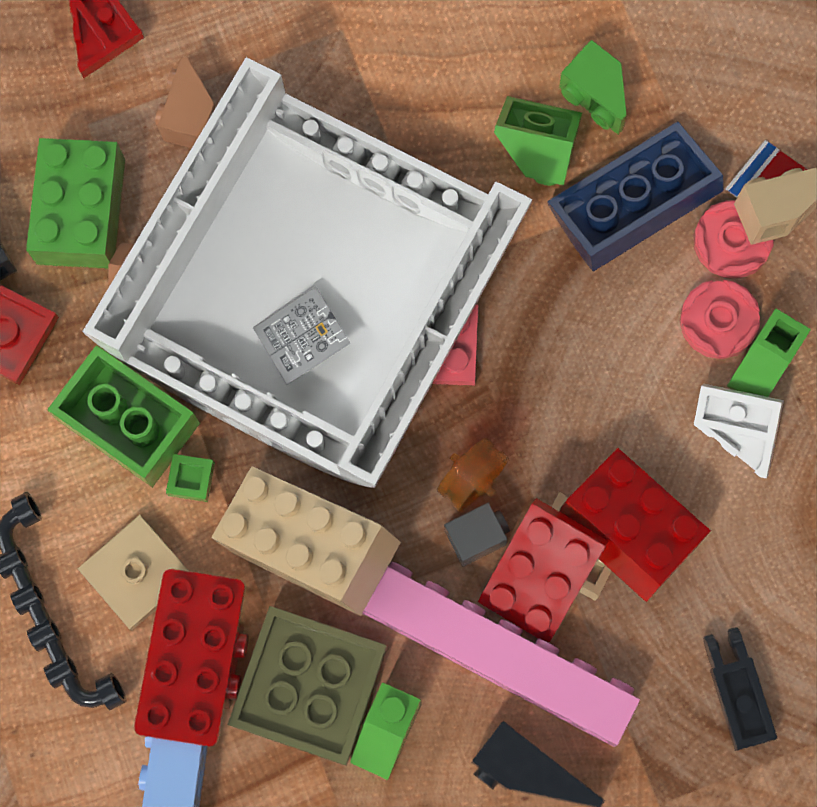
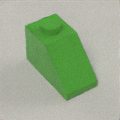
M382 682L364 722L350 763L389 780L422 704L421 699Z

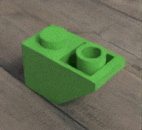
M590 40L561 72L559 88L567 101L575 106L581 105L591 113L592 119L600 127L606 130L610 128L619 135L624 128L627 115L622 64L593 40Z
M775 308L727 387L732 390L768 397L811 329Z

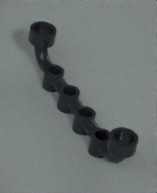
M24 492L11 499L12 509L5 513L0 520V550L2 552L0 554V575L4 579L13 576L18 590L10 594L11 601L20 615L29 612L35 624L34 627L27 630V635L36 651L39 652L46 648L52 663L44 666V672L51 686L56 689L62 685L70 699L81 707L94 708L105 705L109 710H113L126 703V696L120 682L113 673H110L95 681L97 690L87 691L83 689L77 678V669L71 658L66 654L60 641V632L54 621L50 619L44 606L43 595L30 576L26 558L14 541L13 530L18 523L21 522L25 528H28L42 520L35 500L28 492Z

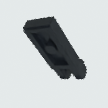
M736 627L728 629V641L737 660L736 662L723 664L719 644L712 634L703 636V642L712 667L710 669L731 740L735 751L776 740L777 734L752 657L749 658L740 630Z

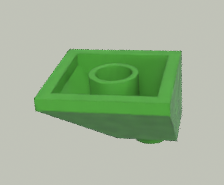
M507 96L496 122L494 133L525 177L533 178L542 185H564L582 113Z

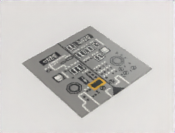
M316 287L253 327L286 385L351 344Z

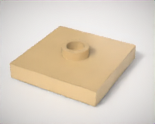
M140 515L78 568L81 574L131 631L156 610L163 573L168 569L189 571Z

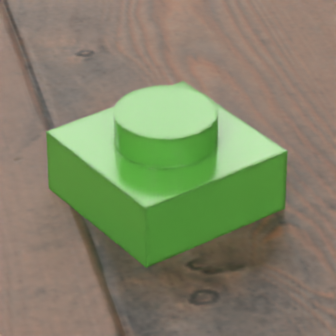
M173 454L166 494L171 497L208 502L215 462L211 459Z

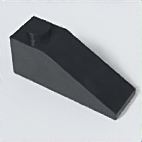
M504 721L501 722L472 760V764L478 768L473 775L492 790L499 784L506 790L587 807H601L605 800Z

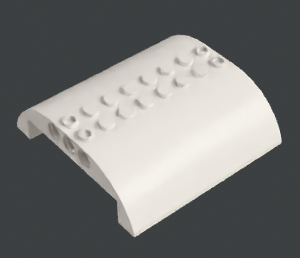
M246 57L88 321L83 333L108 353L147 379L267 445L342 480L366 487H376L528 211L532 199L498 182H495L489 194H486L286 94L281 74ZM316 287L351 344L286 385L253 327Z

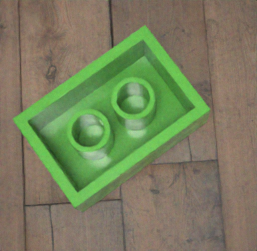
M39 138L26 251L37 265L108 269V264L116 252L125 157L117 142Z
M97 345L47 409L57 421L152 488L172 462L173 454L179 453L200 424L194 412Z

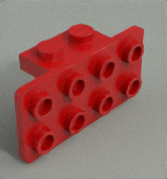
M168 569L163 573L134 724V730L138 735L207 747L217 744L224 708H230L231 699H237L241 687V675H236L238 658L245 659L248 648L249 635L243 633L244 627L239 623L245 594V585L241 580L176 569Z

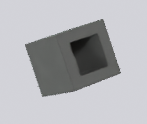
M489 503L444 524V531L462 567L506 546L507 538L505 534L510 532L501 511L498 510L493 513Z

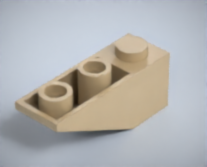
M817 167L804 171L800 168L791 169L780 177L767 180L764 177H758L748 181L743 186L734 205L751 245L788 236L817 208Z

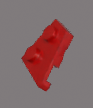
M69 0L70 13L73 18V37L78 57L77 67L83 78H86L144 39L142 31L119 0Z

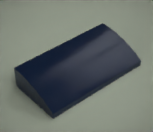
M677 121L547 202L569 240L594 272L723 192V174Z

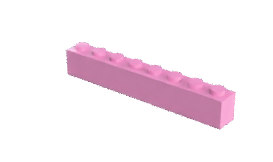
M391 561L362 614L613 747L618 745L640 699L632 695L635 690L634 688L615 678H612L610 683L595 676L597 669L577 658L574 659L573 663H570L558 657L557 655L560 650L552 644L541 639H537L534 644L520 637L523 630L503 619L496 624L484 618L483 616L486 611L467 600H464L462 605L448 599V590L431 581H427L424 586L410 579L413 574L410 570Z

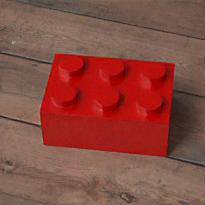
M619 448L569 496L559 512L609 541L599 560L645 602L654 595L711 532L707 526Z

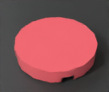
M726 200L712 205L700 218L694 232V250L699 261L711 273L724 278H743L754 274L766 263L773 247V240L750 244L734 205L736 200Z
M712 280L703 282L690 292L681 308L680 326L684 338L694 350L706 357L725 359L737 356L750 347L759 332L760 310L756 299L745 287L734 281L723 280L713 282Z

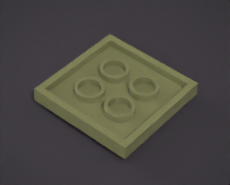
M269 606L227 725L347 766L387 645Z

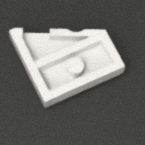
M703 384L700 389L694 426L708 437H714L720 442L722 448L734 457L738 456L756 470L754 473L759 477L767 478L771 467L784 400Z

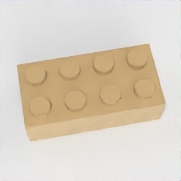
M253 466L248 471L211 537L233 554L359 616L362 615L401 543L382 525Z

